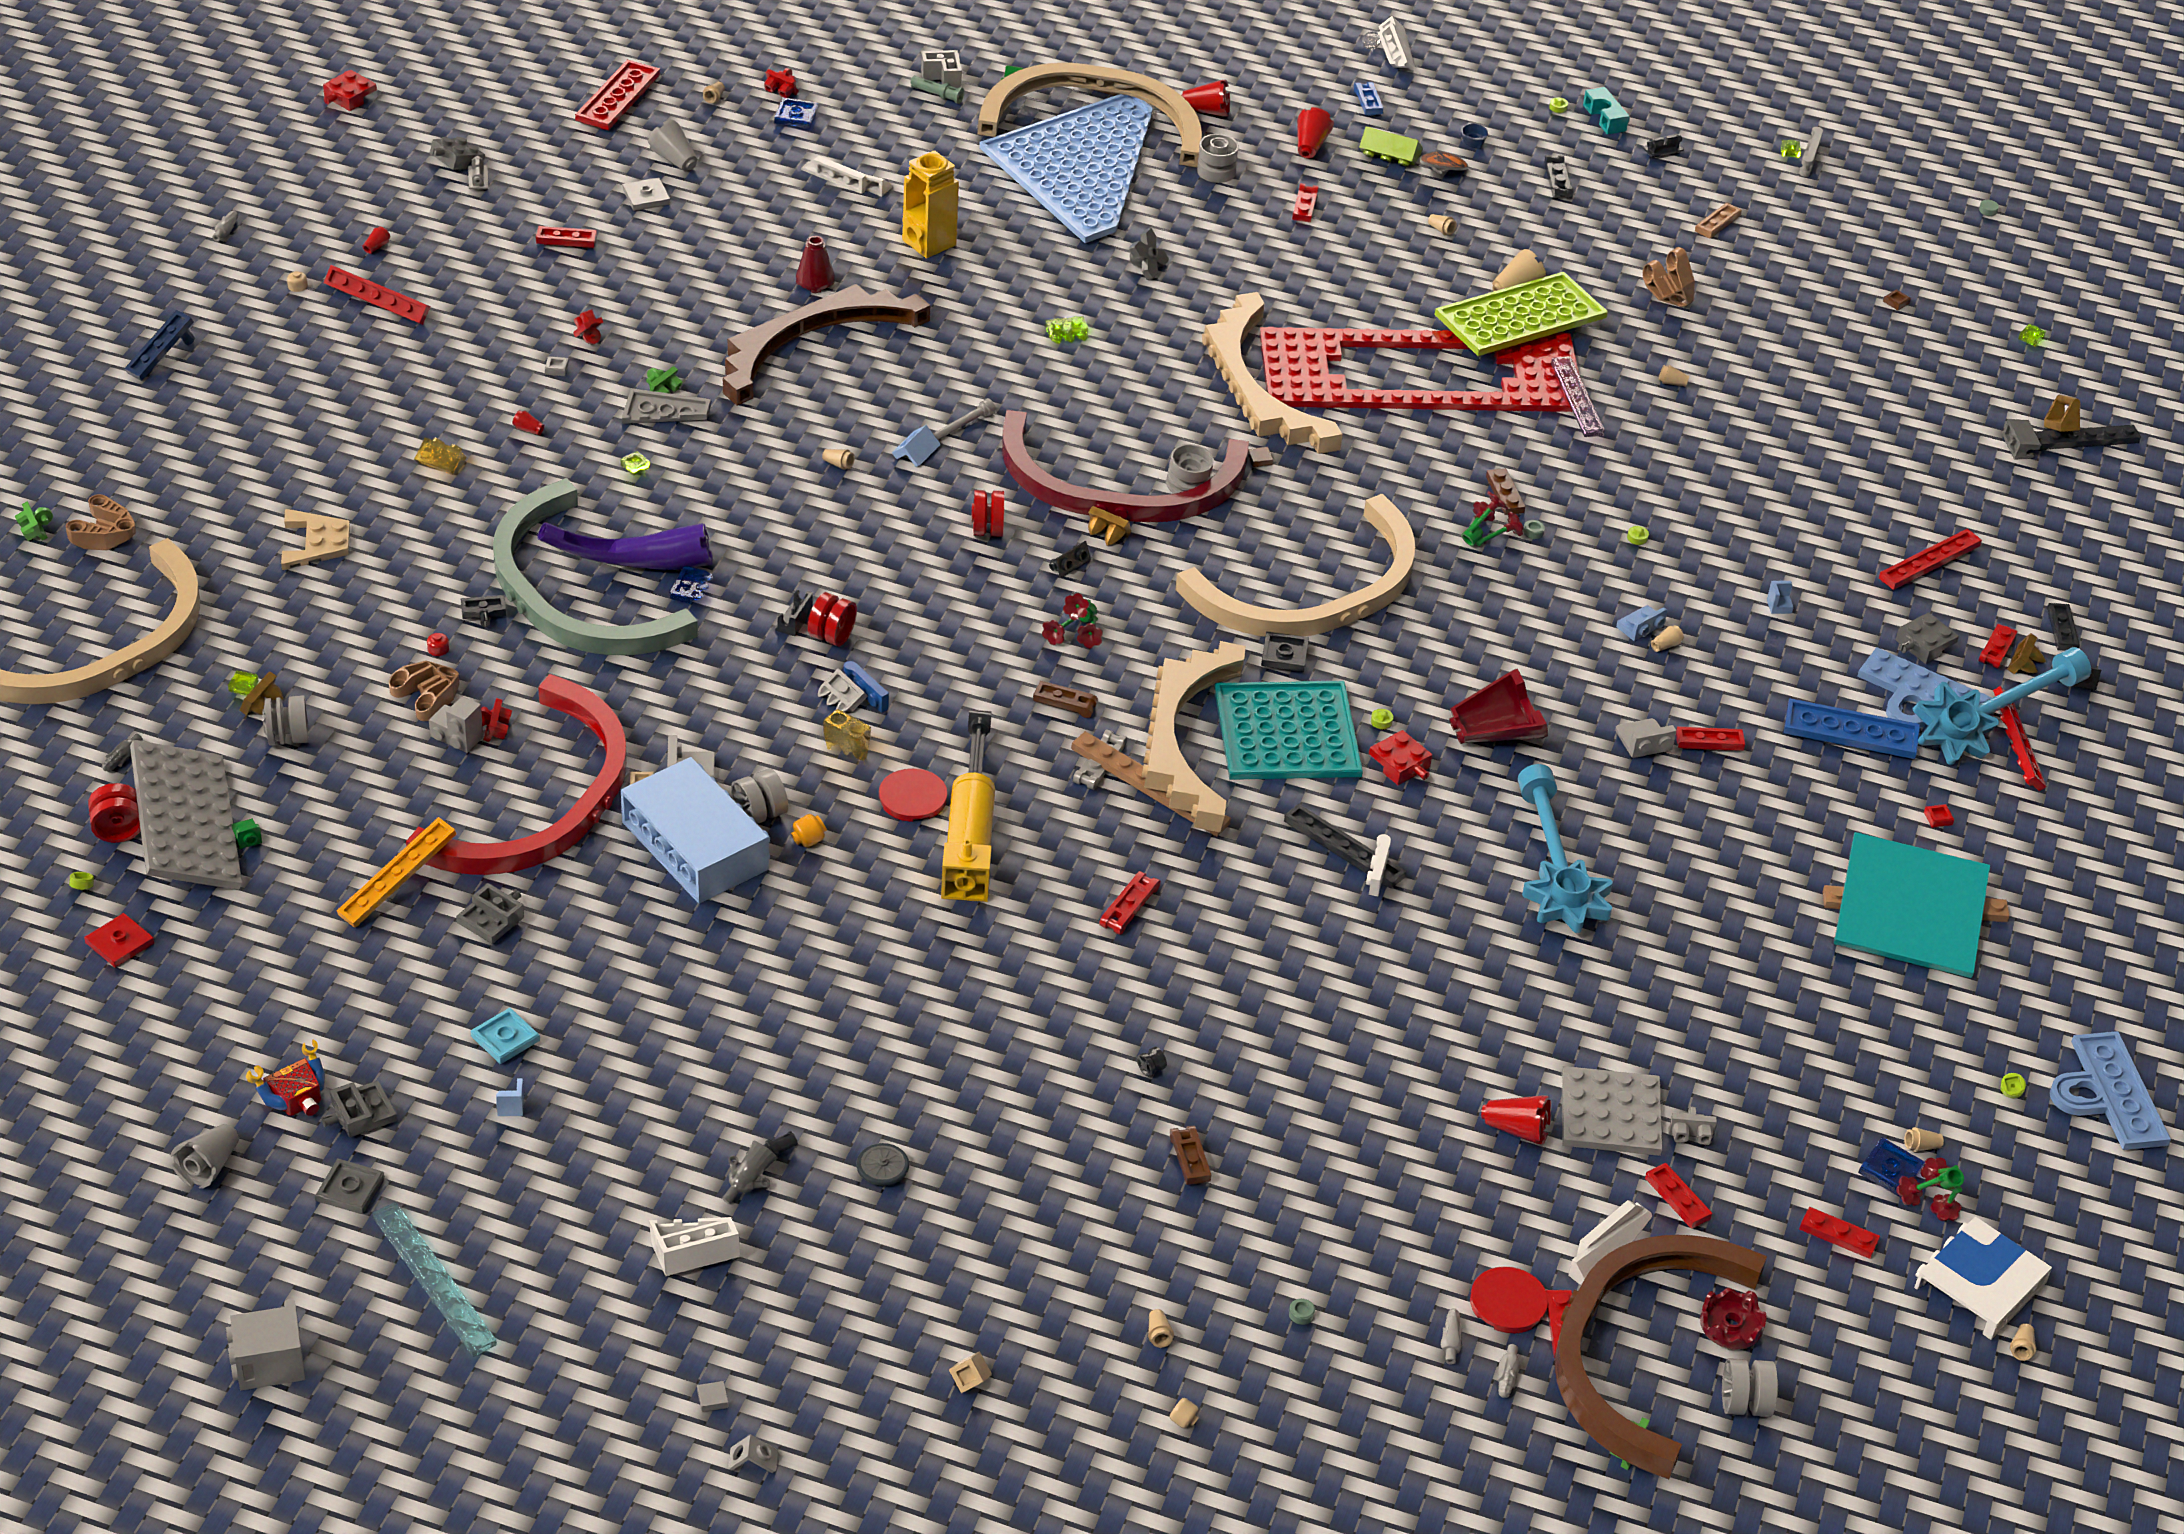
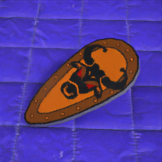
M1443 151L1429 152L1420 158L1421 164L1432 167L1431 169L1441 176H1444L1448 170H1466L1468 164L1463 159Z

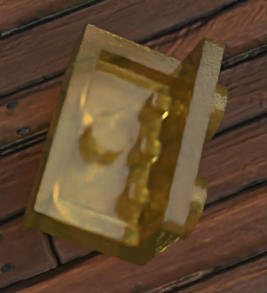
M424 438L414 460L417 463L453 475L459 461H465L467 457L462 452V448L457 445L451 444L448 446L437 438L432 440Z

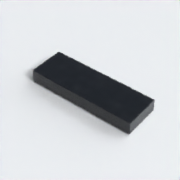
M2048 603L2047 611L2057 650L2066 651L2072 647L2079 648L2080 644L2070 604Z

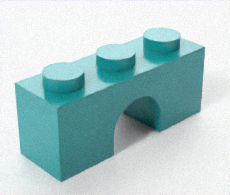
M1606 87L1585 90L1583 106L1591 115L1601 114L1599 125L1607 135L1627 131L1630 121L1629 114Z

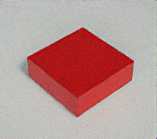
M1946 804L1925 807L1924 814L1932 828L1953 825L1954 818Z

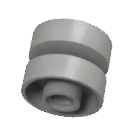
M1210 134L1203 137L1199 144L1198 175L1207 181L1215 183L1227 182L1233 179L1236 175L1238 142L1224 134Z
M768 768L755 773L753 778L747 776L732 782V799L735 803L741 805L743 811L749 817L754 818L756 824L764 822L767 817L772 819L787 813V794L780 777L773 769Z
M1727 1358L1722 1378V1402L1725 1414L1744 1415L1749 1404L1753 1416L1772 1417L1778 1396V1379L1775 1363L1773 1361L1755 1360L1750 1370L1746 1359Z

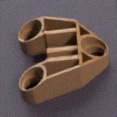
M1677 247L1668 253L1666 258L1668 273H1666L1662 264L1657 260H1653L1644 266L1642 272L1644 283L1659 301L1679 307H1685L1694 301L1695 280L1687 253L1683 248Z
M101 494L93 495L88 500L90 513L97 519L96 524L82 520H71L66 524L69 541L83 549L107 551L129 540L136 534L135 522L128 510Z
M426 660L401 667L389 679V690L393 697L402 698L420 690L421 695L415 703L416 717L420 721H429L444 705H449L454 700L459 687V673L455 669Z

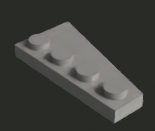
M631 388L622 415V424L707 420L711 399Z

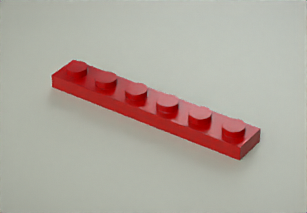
M330 265L323 282L422 325L431 307L333 265Z
M1965 529L1881 571L1879 579L1894 590L1980 547L1982 539L1969 529Z
M1999 686L1993 692L1997 696L2005 692V690ZM2012 703L2000 709L2002 713L2000 718L2007 726L2005 731L2008 737L2013 741L2011 747L2019 757L2017 760L2019 766L2025 772L2023 775L2024 780L2029 786L2033 785L2038 791H2041L2047 786L2015 704Z

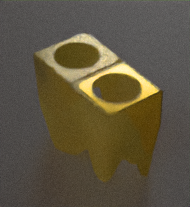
M836 709L823 720V732L827 749H831L832 746L838 744L845 755L852 752L858 760L864 761L867 758L871 726L840 709Z

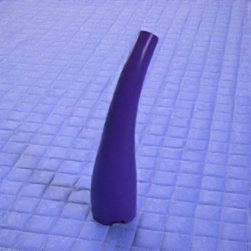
M545 522L541 526L537 537L538 540L569 554L610 565L655 570H680L713 564L712 550H710L708 541L710 539L706 525L703 523L649 535L607 539L575 534Z

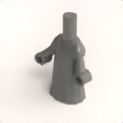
M754 1140L738 1168L739 1159L734 1155L730 1156L728 1161L731 1170L729 1173L731 1187L722 1199L726 1203L731 1204L739 1192H751L753 1189L758 1188L768 1189L770 1187L769 1179L762 1178L760 1181L756 1180L778 1159L776 1155L767 1147Z

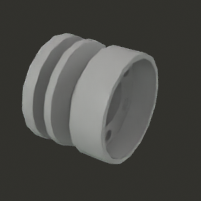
M1182 444L1172 451L1166 479L1168 489L1175 494L1195 488L1209 480L1214 462L1212 454L1206 448L1195 444Z
M305 696L289 697L288 707H283L282 700L278 697L276 698L277 708L272 707L271 698H266L262 714L264 733L268 739L269 746L275 745V735H279L281 745L285 744L286 734L291 735L293 743L309 742Z

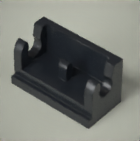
M796 590L790 607L784 615L783 613L779 615L775 631L792 636L797 635L811 613L813 592L807 591L804 600L799 597V590Z

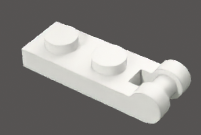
M1385 834L1377 837L1376 845L1378 847L1375 850V855L1372 857L1370 866L1373 872H1368L1366 885H1370L1369 895L1378 896L1389 857L1391 838Z

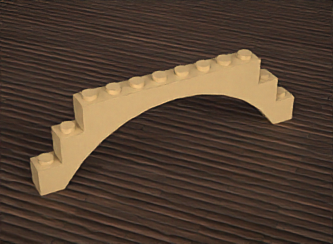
M1258 292L1236 295L1235 304H1233L1232 309L1220 310V318L1217 320V323L1205 325L1202 342L1207 346L1210 357H1213L1217 369H1220L1223 380L1227 381L1230 392L1235 395L1237 404L1243 409V414L1248 418L1251 429L1255 430L1258 437L1280 433V436L1285 439L1287 445L1310 442V445L1315 448L1318 454L1341 450L1343 434L1336 422L1311 416L1287 406L1266 392L1247 371L1241 357V344L1249 331L1263 319L1264 302Z
M1220 641L1219 648L1214 649L1213 653L1192 650L1191 658L1187 657L1186 662L1165 658L1163 666L1158 667L1156 679L1160 680H1156L1151 721L1148 730L1149 735L1146 743V749L1150 750L1145 752L1144 763L1146 764L1143 765L1141 777L1145 778V788L1167 792L1166 797L1170 798V808L1191 811V817L1195 818V828L1221 832L1226 800L1205 785L1186 763L1179 751L1175 738L1174 719L1183 705L1199 691L1215 683L1240 676L1246 648L1243 645Z

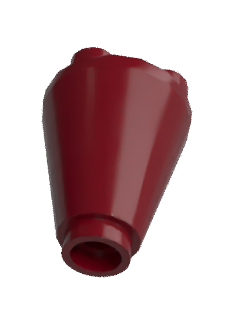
M811 236L806 242L796 273V284L816 294L835 283V274L823 238Z

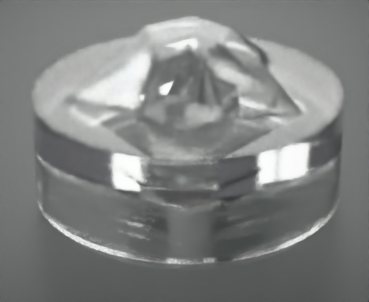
M1368 32L1362 38L1363 45L1367 49H1375L1381 43L1377 32Z

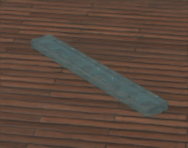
M394 1202L373 1212V1219L474 1357L496 1346V1338L398 1204Z

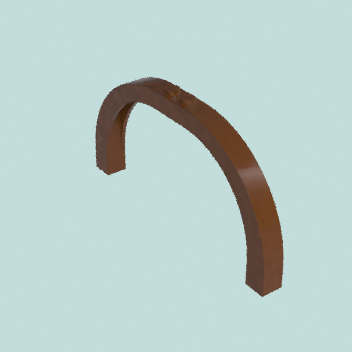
M1661 1235L1623 1245L1598 1261L1587 1274L1579 1291L1574 1289L1569 1301L1571 1306H1566L1562 1313L1561 1321H1563L1555 1353V1373L1561 1396L1567 1408L1582 1428L1599 1444L1621 1459L1669 1480L1678 1461L1682 1444L1638 1426L1614 1410L1591 1384L1582 1363L1580 1342L1602 1299L1616 1285L1630 1277L1661 1269H1687L1713 1274L1755 1290L1763 1273L1767 1256L1727 1241L1709 1237Z

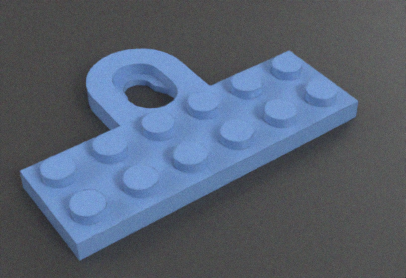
M1877 647L1859 669L1857 676L1894 693L1889 699L1886 708L1888 718L1920 724L1919 728L1924 727L1926 723L1916 714L1907 715L1902 713V704L1904 702L1934 701V690L1941 682H1946L1959 697L1974 690ZM1980 692L1979 704L1992 697Z
M2119 1032L2073 1035L2071 1042L2085 1071L2064 1073L2057 1076L2050 1089L2052 1102L2060 1110L2072 1115L2081 1116L2105 1113L2122 1150L2168 1146L2171 1140ZM2086 1087L2094 1091L2097 1097L2087 1099L2082 1096H2074L2069 1092V1089Z

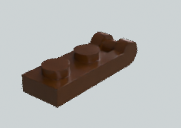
M1041 680L1033 694V701L1074 711L1084 718L1091 717L1094 711L1093 708L1098 703L1097 696Z
M1195 1125L1187 1126L1183 1130L1178 1128L1170 1129V1139L1174 1145L1186 1185L1210 1182L1212 1175Z

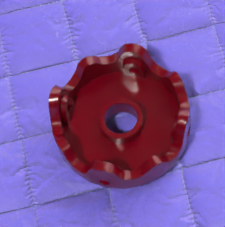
M1726 1288L1718 1295L1710 1291L1705 1298L1700 1314V1325L1705 1335L1712 1342L1728 1349L1738 1350L1753 1346L1762 1337L1766 1324V1312L1760 1310L1758 1297L1753 1291L1741 1294L1732 1288ZM1733 1319L1738 1324L1731 1325L1726 1320Z

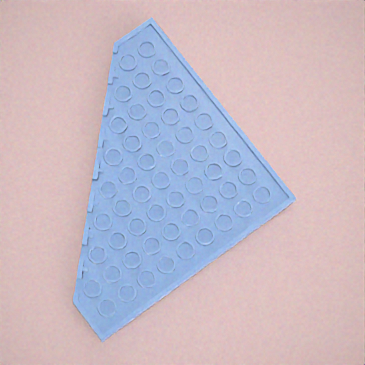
M1119 94L981 141L980 149L1084 243L1117 231L1152 117L1153 108L1144 100Z

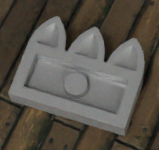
M839 668L820 686L818 691V697L829 695L827 705L838 703L836 708L837 714L845 713L848 710L853 712L868 697Z

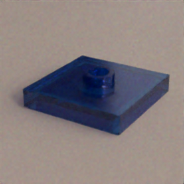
M782 98L774 117V123L810 129L818 111V103Z
M1881 1137L1861 1165L1858 1173L1901 1198L1897 1193V1186L1900 1185L1899 1179L1904 1176L1916 1178L1925 1161Z

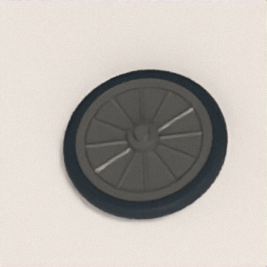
M877 1143L866 1147L859 1154L856 1167L859 1175L865 1181L874 1185L887 1186L899 1182L906 1176L909 1170V1159L901 1148L888 1143Z

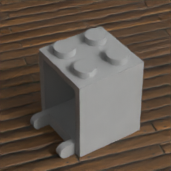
M287 1299L284 1302V1307L230 1315L231 1326L226 1327L227 1340L230 1343L228 1348L230 1364H233L231 1365L233 1381H239L240 1391L305 1380L295 1301L293 1299Z

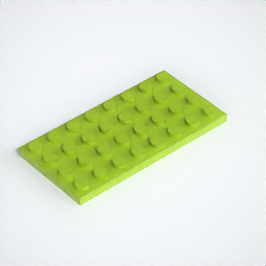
M1565 272L1435 308V316L1477 356L1607 318L1608 314L1605 308Z

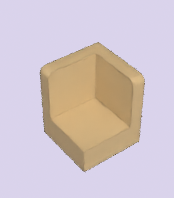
M980 1351L958 1362L949 1369L961 1393L984 1382L992 1375Z

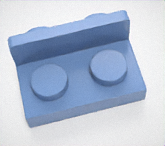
M1646 605L1618 620L1616 627L1635 641L1663 627L1666 622L1667 609L1663 607L1655 611L1649 605Z

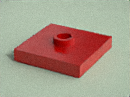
M122 913L84 937L85 943L115 968L154 944V938L125 913Z

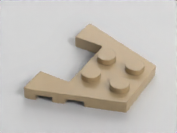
M285 509V528L307 529L305 550L282 551V570L290 569V565L298 563L301 566L308 565L309 561L321 558V561L349 555V520Z

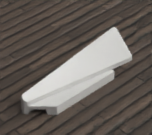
M1391 16L1378 26L1381 30L1378 34L1389 63L1394 68L1415 70L1405 28Z
M820 156L808 161L801 167V170L860 194L869 191L882 197L893 187L885 179L863 174Z
M1627 1200L1580 1240L1577 1256L1572 1259L1568 1276L1582 1285L1587 1274L1598 1261L1615 1249L1634 1241L1652 1218L1651 1212L1636 1202L1634 1204L1632 1201Z

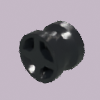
M1152 1047L1148 1053H1141L1137 1056V1064L1145 1076L1149 1077L1156 1070H1163L1167 1066L1166 1057L1158 1047Z

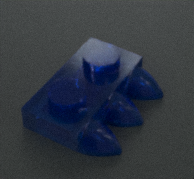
M687 566L683 567L669 592L670 599L690 604L692 600L703 598L704 595L700 591L709 588L706 582L713 580L714 576L705 570Z

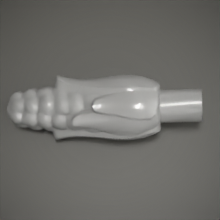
M235 210L223 216L222 220L216 224L215 233L212 236L213 240L219 241L230 234L238 217V213Z
M1456 1308L1450 1309L1446 1316L1447 1319L1445 1328L1443 1327L1441 1348L1446 1353L1445 1362L1447 1364H1454L1456 1362V1354L1462 1348L1461 1332L1463 1328L1460 1327V1315Z
M1514 1344L1508 1345L1507 1353L1502 1356L1498 1366L1499 1395L1503 1398H1508L1512 1388H1515L1517 1374L1520 1369V1361L1517 1356L1518 1347Z

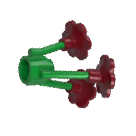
M1490 491L1487 492L1491 499L1490 504L1474 502L1473 512L1476 514L1475 520L1461 534L1463 540L1469 546H1474L1475 544L1481 546L1485 541L1504 532L1513 531L1518 536L1523 535L1524 528L1519 517L1509 512L1508 523L1503 528L1482 538L1483 530L1479 525L1483 521H1494L1495 509L1497 507L1503 508L1506 511L1508 509L1506 504Z
M1075 593L1073 596L1069 595L1065 598L1063 611L1065 614H1069L1070 617L1067 621L1059 624L1056 620H1051L1050 622H1044L1042 625L1044 629L1042 636L1048 639L1051 645H1056L1057 643L1061 644L1064 642L1065 638L1063 635L1065 634L1064 628L1077 619L1082 622L1090 621L1091 623H1088L1086 626L1078 628L1077 641L1084 644L1086 648H1092L1094 645L1098 646L1102 643L1103 631L1095 626V623L1098 621L1096 617L1097 607L1091 603V600L1084 599L1081 593Z
M1927 1158L1924 1163L1925 1166L1920 1170L1921 1176L1925 1178L1926 1182L1920 1184L1914 1177L1908 1178L1906 1176L1899 1179L1900 1185L1897 1186V1193L1901 1196L1902 1202L1905 1205H1919L1920 1197L1923 1195L1922 1190L1927 1187L1938 1185L1946 1190H1952L1951 1194H1945L1944 1196L1940 1194L1935 1195L1930 1210L1937 1214V1218L1940 1221H1947L1948 1219L1955 1221L1958 1219L1961 1204L1955 1201V1197L1958 1193L1962 1192L1960 1185L1964 1182V1175L1957 1165L1950 1168L1946 1166L1944 1158Z

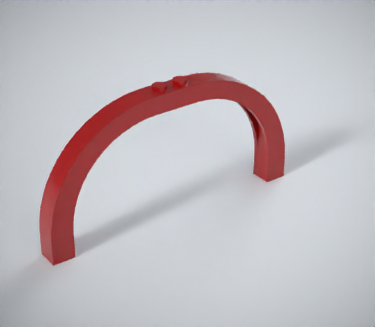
M549 674L538 687L539 703L575 717L596 733L607 754L601 772L569 812L550 827L525 838L501 843H472L451 839L425 865L461 874H503L531 868L547 862L575 845L590 830L594 823L599 822L603 812L611 807L626 774L625 734L613 710L600 697L588 689ZM418 827L406 840V846L425 829Z

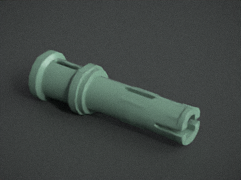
M915 75L910 81L911 87L940 95L944 100L950 99L960 104L964 98L965 91L961 87L955 88L948 83L939 84Z

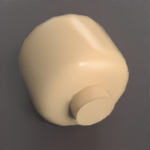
M295 271L288 275L287 284L289 290L301 292L308 287L307 277L303 272Z
M1182 1398L1172 1410L1170 1419L1181 1428H1187L1189 1424L1193 1426L1199 1418L1196 1416L1199 1409L1187 1398Z

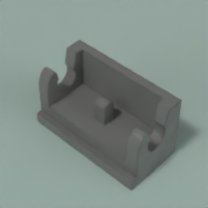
M2008 419L2002 435L2013 459L2033 458L2034 454L2027 453V451L2030 449L2038 450L2041 444L2030 421Z

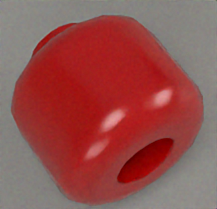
M434 633L428 637L427 651L429 654L442 656L448 653L449 639L445 634Z

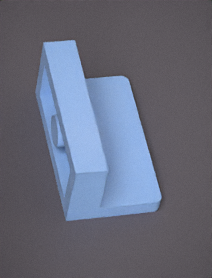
M925 425L914 430L892 454L896 459L907 455L914 466L917 467L940 446V443L928 426Z

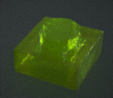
M1792 139L1781 141V156L1800 157V141Z
M2028 324L2020 332L2018 339L2036 347L2045 337L2046 331Z
M638 451L620 459L621 466L633 476L650 468V461Z
M237 670L228 684L229 692L248 695L259 682L258 675Z

